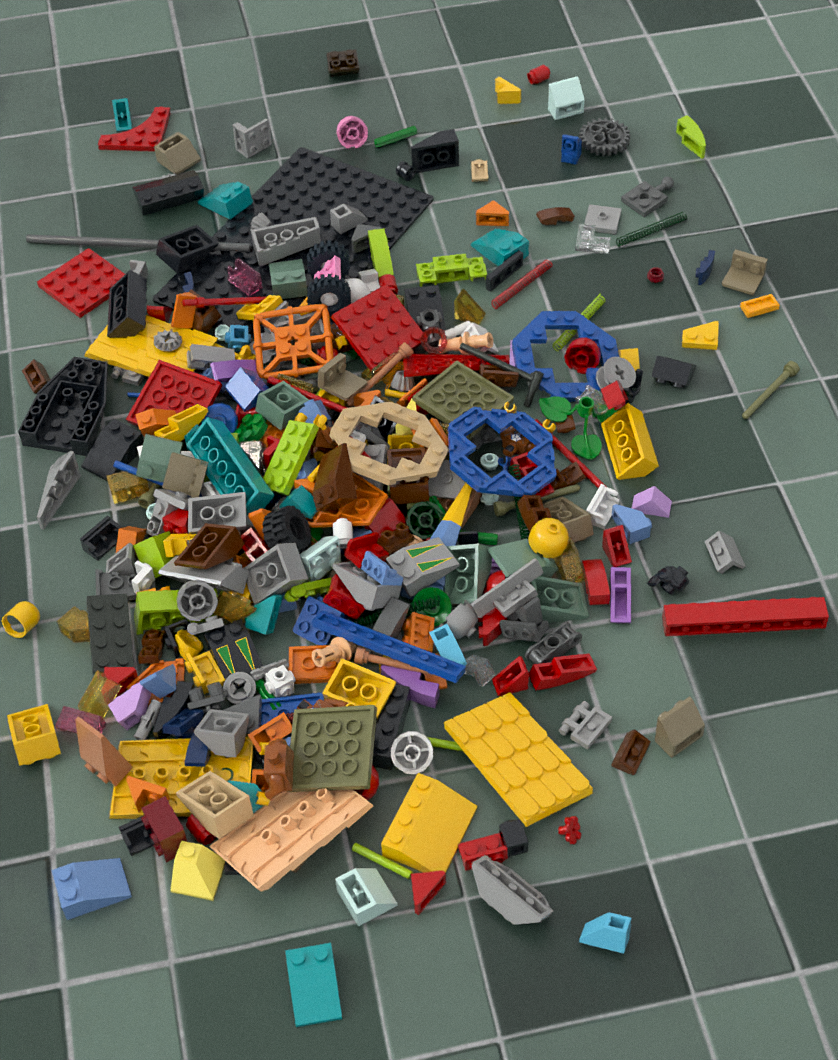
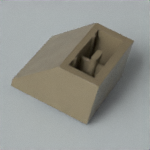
M180 132L154 146L157 162L171 172L176 173V175L201 161L190 140Z
M690 696L684 701H678L668 712L664 711L659 715L655 742L673 758L703 736L705 724Z

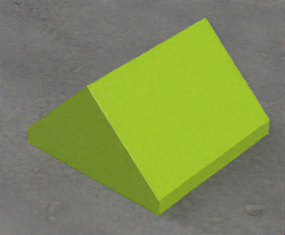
M169 531L133 545L139 562L149 564L153 569L155 578L162 576L158 574L159 570L174 558L166 557L163 540L170 535Z

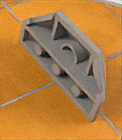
M486 855L472 863L471 866L479 896L512 924L537 923L552 915L553 909L550 907L545 896L511 868L497 861H492Z

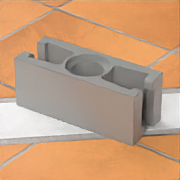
M191 344V351H187V365L190 369L206 370L211 367L210 364L213 362L235 360L234 349Z

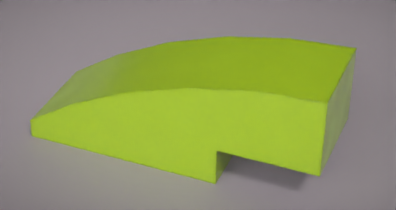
M688 115L678 119L676 133L682 137L681 143L703 159L705 157L706 143L699 126Z
M385 229L368 230L372 264L378 272V279L385 274L394 275Z

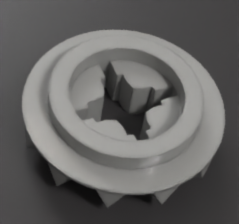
M164 329L163 332H158L154 336V346L161 351L176 350L182 343L181 336H179L178 332H173L172 329L170 331Z
M236 672L227 677L223 685V691H228L229 696L226 697L228 701L238 704L253 698L256 693V683L249 674ZM234 683L236 685L238 684L239 686L244 684L243 689L245 690L246 694L241 692L235 694L237 689L235 688Z

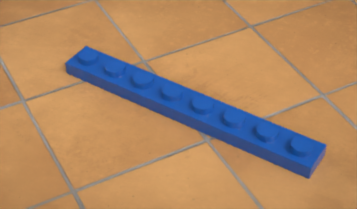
M322 610L312 620V627L323 632L343 637L356 645L419 668L447 681L457 683L465 673L466 666L326 611Z

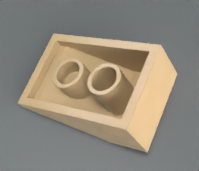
M211 771L176 792L177 797L202 826L219 839L254 816L249 795Z

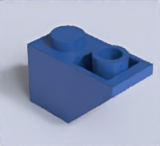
M563 134L561 162L577 164L582 151V140L579 137Z

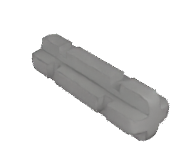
M282 659L265 665L260 669H254L250 672V675L254 681H258L261 678H266L265 674L273 668L284 665L286 669H289V663L287 659Z

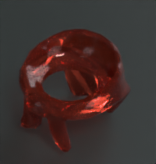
M436 326L425 330L419 338V342L424 350L430 354H441L448 343L445 331ZM431 333H437L441 336L442 341L438 347H431L428 344L427 338Z

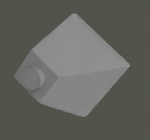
M210 709L194 730V734L214 754L227 758L237 757L244 746L249 714Z

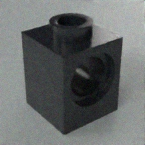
M520 819L515 821L507 820L499 825V833L503 844L508 849V858L528 852V839Z

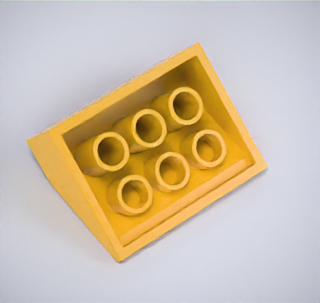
M417 773L381 843L382 856L421 872L443 870L446 873L458 849V844L461 843L478 806L440 781Z

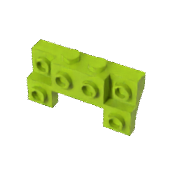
M466 254L432 257V262L416 264V273L420 287H423L424 283L434 282V285H437V283L469 280V277L470 281L478 277H484L486 280L487 276L483 257L467 258Z

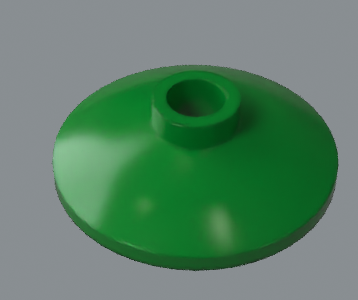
M427 587L415 595L412 604L415 609L414 601H416L419 608L418 600H420L421 605L422 599H424L426 604V598L430 603V597L434 602L433 596L436 597L438 602L437 595H439L441 599L440 606L436 605L435 609L428 608V610L425 609L424 611L421 609L420 612L418 610L416 612L435 618L434 626H439L446 621L445 618L451 613V600L443 590L436 587Z

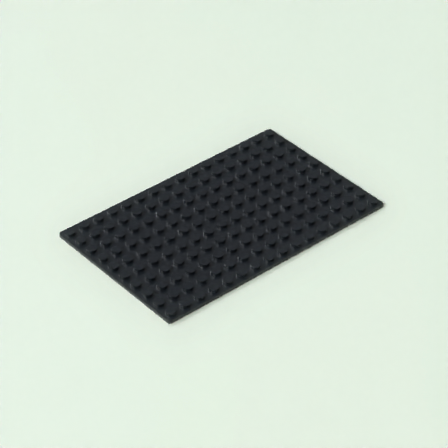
M300 147L252 196L253 203L232 219H229L212 236L216 242L251 244V251L212 250L191 269L176 273L153 297V302L164 307H172L174 311L176 295L184 293L182 286L186 285L184 273L187 272L192 274L195 292L204 297V299L267 297L268 295H273L269 263L261 267L259 266L250 231L253 218L261 212L271 221V226L316 217L320 227L321 241H324V244L327 243V240H330L332 244L336 241L338 246L342 244L344 249L347 248L350 270L345 279H359L358 272L374 268L370 247L354 254L352 252L351 239L356 227L340 234L331 226L330 210L342 204L358 209L368 219V221L362 223L363 225L385 229L390 250L432 203L433 196ZM311 247L271 262L302 259L307 289L310 286V282H314L307 269V255L310 253ZM307 296L282 300L283 302H288L289 306L293 308L299 307ZM246 304L214 305L221 314V318L213 325V328L216 329L219 325H227L228 327L231 325L248 326V334L251 335L250 343L254 341V320L238 319L236 312ZM260 324L261 333H265L264 326Z

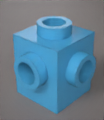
M231 325L229 331L225 333V343H228V348L234 349V351H241L242 346L250 344L251 335L248 334V326Z

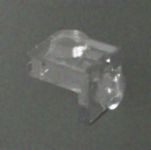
M471 655L466 659L467 664L464 665L466 666L464 674L475 677L479 686H485L495 676V672L488 659L476 655Z

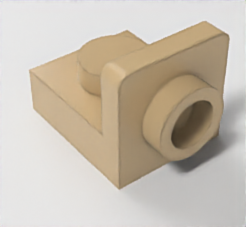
M481 159L471 161L472 182L488 181L487 161Z

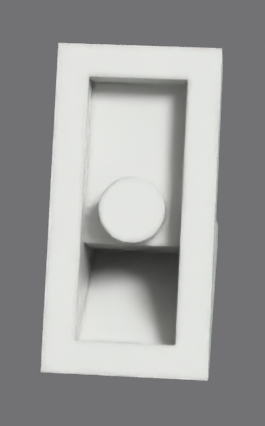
M375 269L358 272L359 279L368 286L370 292L380 288L378 272Z

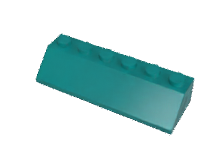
M207 417L188 441L187 447L196 459L209 462L206 475L220 495L246 492V516L261 508L264 509L274 497L273 492L223 421Z

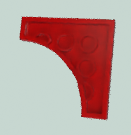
M155 107L153 113L145 122L131 130L117 134L101 135L98 143L99 150L155 151L154 146L164 139L171 114L170 107Z

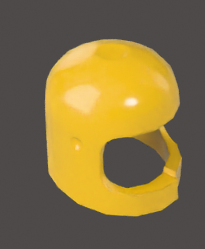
M28 601L19 602L2 617V625L5 631L15 638L24 637L38 624L40 620L39 610ZM11 615L18 619L25 631L17 632L13 630L7 620V616Z

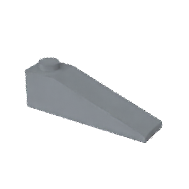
M73 451L59 457L50 467L37 514L40 528L43 530L81 477Z

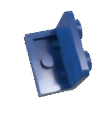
M319 595L317 598L308 596L293 627V632L316 645H328L332 634L312 627V620L322 610L348 620L349 616L324 603L323 597Z

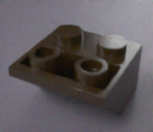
M349 49L326 53L329 77L359 74L360 69L356 50Z

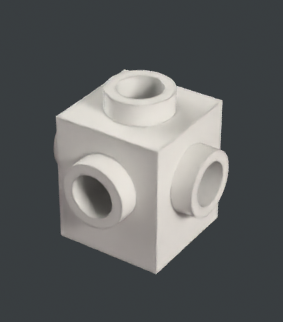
M284 665L273 668L265 674L266 683L264 685L269 694L273 693L278 698L295 693V677L290 670L287 671Z

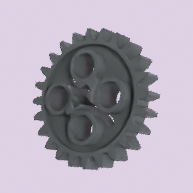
M598 118V121L592 119V123L587 122V125L583 124V128H580L579 138L582 140V147H585L586 151L590 150V153L596 152V155L602 153V156L608 153L611 156V153L617 154V151L622 152L623 149L627 148L630 141V130H627L628 127L624 126V123L619 124V120L613 122V118L609 121L607 118H604V120Z

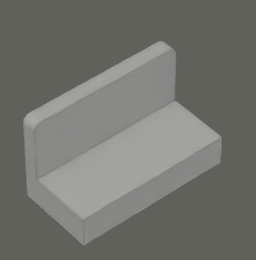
M718 531L705 541L717 572L722 574L733 565L741 569L746 567L731 536Z

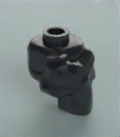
M666 566L651 577L647 584L655 587L661 583L660 587L672 596L675 592H682L689 584L688 572L681 566L678 568Z

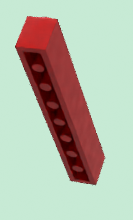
M824 597L669 604L663 606L662 613L665 636L824 629L829 618Z

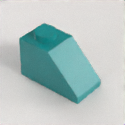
M272 595L249 608L245 614V627L265 635L273 633L284 595Z

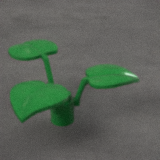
M555 396L539 399L543 415L552 422H564L567 415H572L577 410L578 414L585 418L583 435H577L571 441L573 452L587 460H593L600 454L602 447L600 438L595 434L587 435L588 417L592 414V417H597L599 422H604L619 409H608L604 399L594 401L587 396L582 397L579 404H575L572 410L570 402L563 397Z

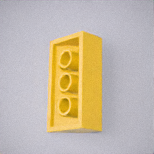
M627 403L601 423L618 480L645 477L659 467L642 411Z

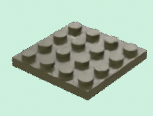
M456 361L412 397V400L416 402V405L449 425L450 422L472 407H481L482 410L491 411L492 409L505 410V403L509 402V405L513 403L514 396L459 361ZM487 423L483 424L466 437L468 439H471L481 429H483L487 425Z
M375 705L294 709L290 748L294 751L292 791L287 792L317 791L318 789L325 788L329 791L370 789L377 707Z

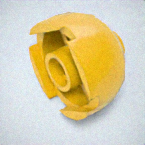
M544 518L532 527L528 537L529 545L536 554L538 552L544 558L558 557L567 547L569 540L568 530L559 520Z

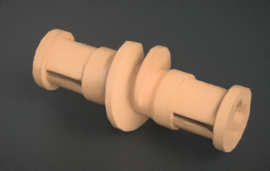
M464 332L463 337L459 336L453 339L441 338L439 340V349L442 354L447 353V351H460L462 354H468L460 350L462 343L475 349L480 347L491 348L493 347V336L490 332H487L485 335L470 336L469 332Z
M335 637L326 648L313 650L312 660L318 667L324 666L329 661H336L337 663L341 659L349 661L358 647H364L356 645L343 637Z

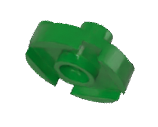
M261 414L245 415L241 425L234 431V433H238L241 446L249 447L252 445L250 442L254 440L259 441L265 434L268 425L266 424L267 420Z

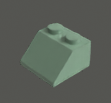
M282 381L258 394L255 411L279 430H283L286 428L289 420L295 421L299 410L305 407L304 403L309 401V399L288 383Z
M145 434L136 476L164 482L171 453L180 454L182 442Z

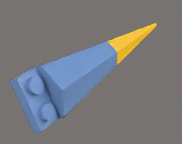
M467 483L464 484L430 539L439 537L445 546H456L472 487ZM445 576L428 587H436L445 592ZM402 587L400 591L401 596L413 600L415 595L410 598Z

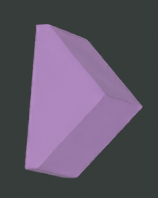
M653 486L634 495L632 509L642 511L643 514L669 518L672 501Z

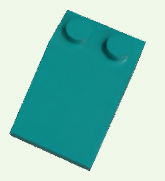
M232 182L219 185L197 202L199 205L215 213L232 219L252 204L253 200L249 186L240 182Z
M494 229L471 243L474 249L496 266H500L518 250L523 252V259L529 256V241L518 232Z
M331 943L286 950L296 1027L341 1020L342 1013Z

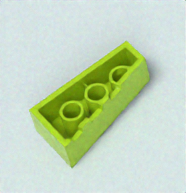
M213 588L214 591L216 592V596H217V600H218L217 590H216V588ZM179 590L137 592L134 611L136 635L144 634L143 631L149 629L161 631V627L187 619L177 607L176 598ZM218 600V603H217L216 610L213 612V614H212L210 617L215 616V615L218 616L219 608H220V606H219V600ZM206 618L201 619V621H193L187 619L188 622L190 621V623L206 622Z

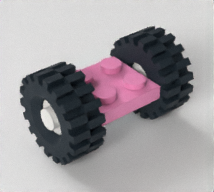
M327 240L325 244L324 241H321L320 245L316 243L314 248L311 247L310 253L307 255L308 273L314 279V282L311 281L307 289L308 305L325 304L331 319L332 314L351 304V289L349 283H345L346 275L348 276L350 270V255L347 248L344 249L342 244L338 246L336 241L334 244L330 240Z

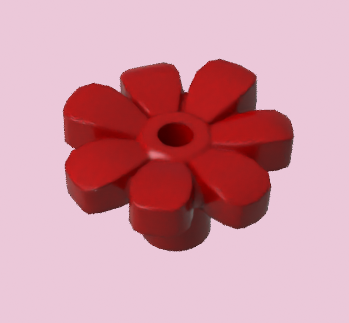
M576 816L566 817L564 820L565 825L559 826L558 833L566 835L565 839L570 844H576L577 840L581 839V832L578 831L580 830L578 818Z

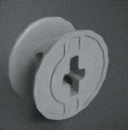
M611 357L596 372V381L600 389L619 380L623 389L631 387L636 380V373L631 363L624 358Z

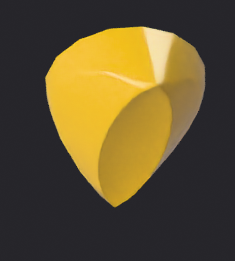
M179 630L174 637L178 651L186 662L187 653H190L193 658L198 656L203 649L202 642L186 630Z

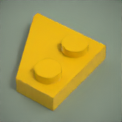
M719 321L683 330L682 347L717 350Z

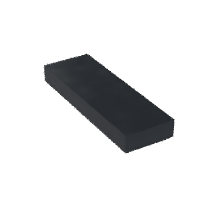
M518 250L486 276V290L491 292L523 266V252Z

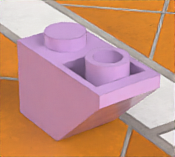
M139 682L108 704L118 723L126 730L140 722L141 716L145 715L151 692L141 686Z

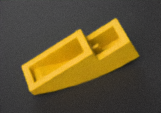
M197 404L167 418L169 425L155 431L154 435L181 442L185 439L184 436L196 424H200L208 413V409Z

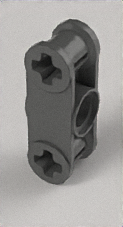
M566 621L538 643L528 648L525 658L531 660L534 664L552 662L554 657H560L575 647L581 641L582 634L574 631L570 623Z

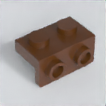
M480 364L479 374L496 386L516 387L519 378L518 372L505 371L495 365Z

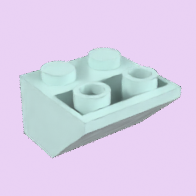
M578 76L549 84L548 110L555 120L584 112V96Z
M337 536L324 537L300 554L309 582L321 579L327 572L333 569L334 563H341L340 544Z
M355 868L335 879L337 892L358 927L398 906L376 868Z

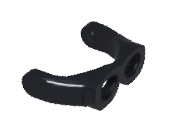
M641 369L635 371L636 380L629 389L624 388L628 397L625 403H632L640 391L643 376Z

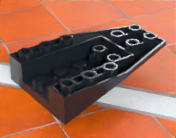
M73 357L37 393L18 430L22 445L64 453L73 451L76 455L87 456L96 441L106 408L108 362Z

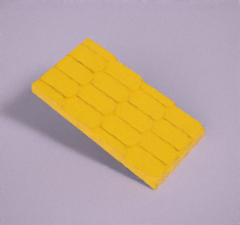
M146 315L144 330L132 337H107V324L105 329L85 352L84 357L106 361L110 365L150 377L158 360L195 372L196 369H190L187 365V351H191V344L214 346L218 338L195 329L173 328L167 322ZM164 329L166 331L172 329L173 332H178L179 336H181L182 343L176 350L161 351L154 346V336L158 332H163Z
M510 692L503 695V697H498L444 722L446 731L526 827L593 794V787L589 784L588 779L571 763V759L547 736V732L530 716V712Z
M249 736L245 737L244 746L237 757L227 758L216 755L211 751V757L206 767L185 766V757L191 738L120 741L118 751L133 768L116 787L113 785L109 819H137L143 816L142 810L138 813L126 780L128 775L165 787L170 797L169 803L176 816L189 817L192 813L177 797L176 792L209 771L225 781L229 780L231 772L229 770H222V768H230L233 771L234 775L231 781L250 783L253 755L252 741ZM147 800L144 806L150 804V802Z

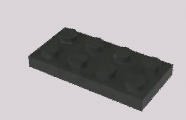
M127 593L87 596L93 675L104 674L105 667H134Z

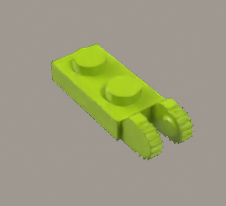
M332 577L295 585L291 590L285 592L284 597L287 602H296L299 597L305 596L307 599L308 596L313 597L318 593L326 595L329 592Z

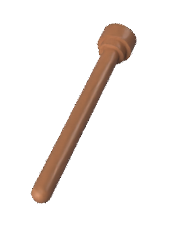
M404 342L399 347L398 353L358 393L368 392L402 358H409L414 353L410 346ZM353 397L347 401L348 407L354 405Z
M358 647L355 653L354 663L363 665L364 663L371 662L434 675L392 658L370 654L364 648Z

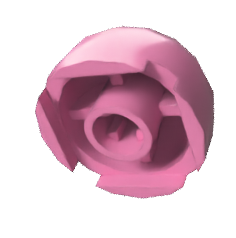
M347 116L337 125V138L341 145L346 148L354 146L359 148L367 140L368 128L360 118Z

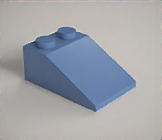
M120 858L75 862L51 870L60 904L67 920L132 897Z

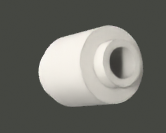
M340 518L332 524L333 536L339 538L340 549H345L349 540L353 538L352 522L346 518Z

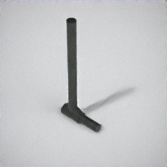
M465 343L460 345V350L505 371L518 372L519 377L527 380L529 391L523 405L531 406L544 373L534 371L529 374Z

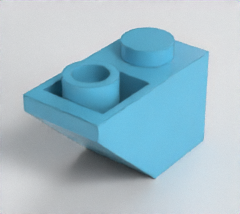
M448 624L429 632L441 657L462 665L467 664Z
M608 912L585 924L579 942L625 953L630 937L631 918Z

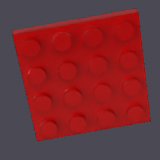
M88 248L37 281V285L81 318L108 300L110 288L125 274Z
M387 284L331 316V319L371 373L384 367L398 353L399 347L404 342L413 350L428 339Z
M158 360L129 412L126 421L138 426L135 414L152 408L173 410L176 414L197 404L208 408L214 403L223 385L214 379Z

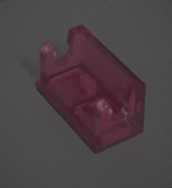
M241 259L235 260L234 269L230 265L228 266V281L248 296L262 289L261 275Z
M63 706L55 727L62 731L66 730L77 734L75 719L80 717L102 734L107 723L101 716Z

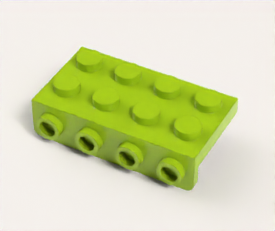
M289 420L263 477V480L273 493L289 496L294 480H296L319 429L317 425Z

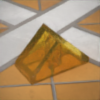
M462 289L454 300L455 319L464 322L470 321L479 325L486 313L466 290Z

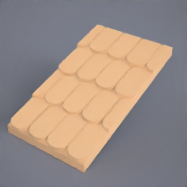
M325 788L307 792L283 791L272 799L268 806L261 807L253 813L254 816L218 839L209 847L253 886L263 892L271 888L290 870L296 869L318 848L328 844L346 827L349 828L374 805L354 790L329 791Z

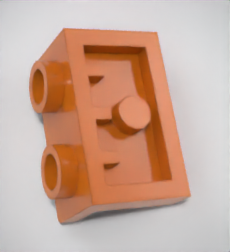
M412 612L403 622L402 630H404V636L402 641L432 653L433 640L429 632L434 630L435 618Z

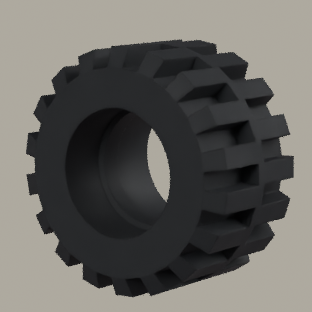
M289 505L268 513L264 517L262 530L268 548L271 549L277 544L295 543L300 554L311 545L310 540H312L309 523L304 514L298 508L296 509L295 506Z

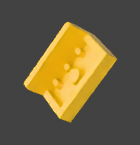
M210 651L193 658L190 653L186 654L187 662H184L189 674L193 673V682L196 687L201 686L203 694L209 693L207 685L219 681L221 686L224 685L225 678Z

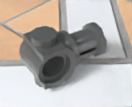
M426 309L419 316H416V322L427 335V346L439 345V340L441 339L438 333L440 329L439 322H442L441 313L437 312V310ZM431 317L433 318V321L428 322L425 320V318Z

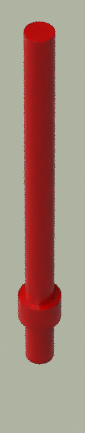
M196 297L195 299L182 300L183 307L195 306L196 308H204V306L259 304L266 297L213 299Z
M272 376L268 377V383L276 385L285 381L307 399L321 400L325 407L341 413L343 409L347 408L291 385L289 381L284 379L279 380Z
M535 419L543 427V424L538 419ZM550 432L553 437L552 444L571 463L576 461L584 475L598 489L601 484L605 485L553 435V432Z

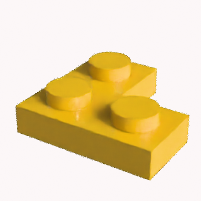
M268 295L259 304L244 305L236 312L238 319L254 320L256 313L275 310L283 303L282 297Z

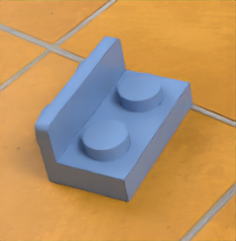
M365 552L361 567L363 571L381 585L402 586L404 578L397 574L395 569L390 568L386 562L382 561L372 552Z

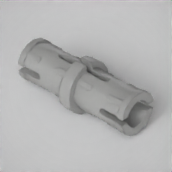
M154 699L151 700L145 715H142L140 718L141 723L133 736L135 739L146 740L151 728L156 724V719L162 705L161 702Z

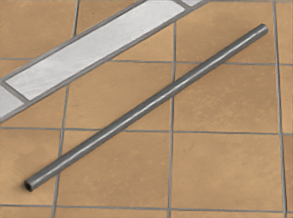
M27 234L26 236L27 243L157 248L158 240L32 234ZM218 242V246L214 250L250 252L251 244Z

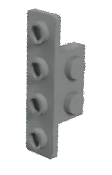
M534 558L472 602L471 606L477 617L481 618L496 607L506 618L537 596L538 593L530 582L543 574L538 560Z

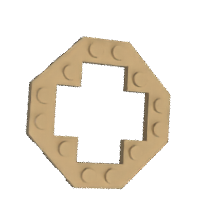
M392 402L343 409L329 435L333 441H336L338 446L342 443H347L353 472L386 485H394L396 481L401 480L405 482L416 481L424 476L429 478L436 477L449 450L425 415ZM382 418L416 430L412 442L425 446L428 450L420 464L401 458L397 468L363 456L362 453L365 450L366 443L353 439L350 436L359 421L377 428Z

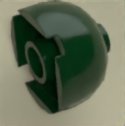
M429 501L414 504L405 516V525L409 527V533L418 536L422 540L431 538L443 519L442 510L436 504Z

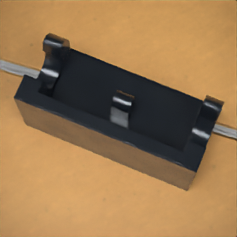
M107 515L80 538L83 551L98 561L117 545L118 531L122 527Z
M141 817L119 827L121 836L131 856L154 845L150 837L152 831L150 828L146 830Z

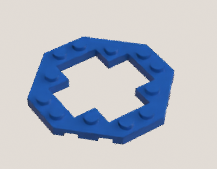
M542 311L512 340L515 367L529 374L534 371L544 373L539 389L546 391L551 397H563L569 402H579L585 396L594 399L601 391L596 381V372L599 368H587V383H555L553 368H535L531 344H546L547 335L545 329H577L579 338L586 337L597 343L601 352V366H604L607 359L619 357L616 339L577 311Z
M472 407L448 425L450 469L479 493L518 497L535 495L554 481L556 477V469L554 468L555 456L554 449H552L553 437L550 432L525 412L517 411L516 414L507 413V410L492 409L491 411L482 410L481 407ZM485 423L499 434L512 426L536 446L528 452L527 457L538 467L519 481L505 470L491 478L467 458V456L475 451L476 445L468 440L466 436Z

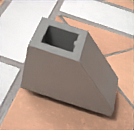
M346 204L330 210L331 226L340 234L368 221L367 217L358 209Z
M158 498L146 533L152 537L165 533L162 517L178 509V507Z

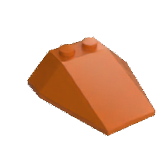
M352 471L357 499L336 511H318L312 519L306 518L311 528L333 527L332 524L340 518L348 519V521L352 522V526H367L372 523L388 495Z

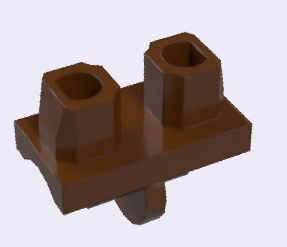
M400 522L396 525V530H385L382 532L377 544L382 546L389 554H393L395 551L413 542L414 536L409 533V527Z

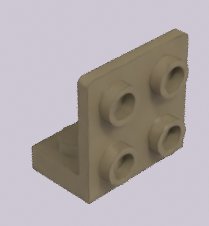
M735 249L731 267L722 281V286L754 295L765 275L768 259Z
M339 353L318 370V387L344 401H348L367 386L368 381L345 370L346 355Z
M172 452L163 488L186 493L191 498L199 497L209 462Z

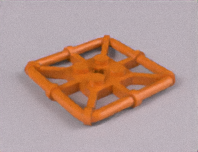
M325 304L293 308L288 306L286 309L255 314L253 321V350L255 351L256 369L260 378L268 380L269 376L277 379L293 376L298 378L300 375L318 373L321 367L334 358L332 346L333 333H331L329 311ZM317 311L306 324L294 325V314ZM288 315L289 326L277 328L265 319ZM323 316V335L311 336L310 329ZM260 324L275 334V342L261 343ZM291 340L298 341L295 342V345H291V343H289ZM325 342L327 360L312 352L313 343ZM276 349V357L264 369L262 351ZM311 358L320 365L298 368V359ZM292 360L293 369L272 372L280 362Z

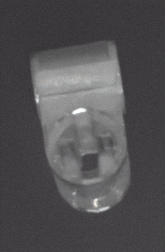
M586 385L582 394L575 398L578 404L582 397L592 398L594 400V412L598 415H602L609 410L602 392L590 385Z

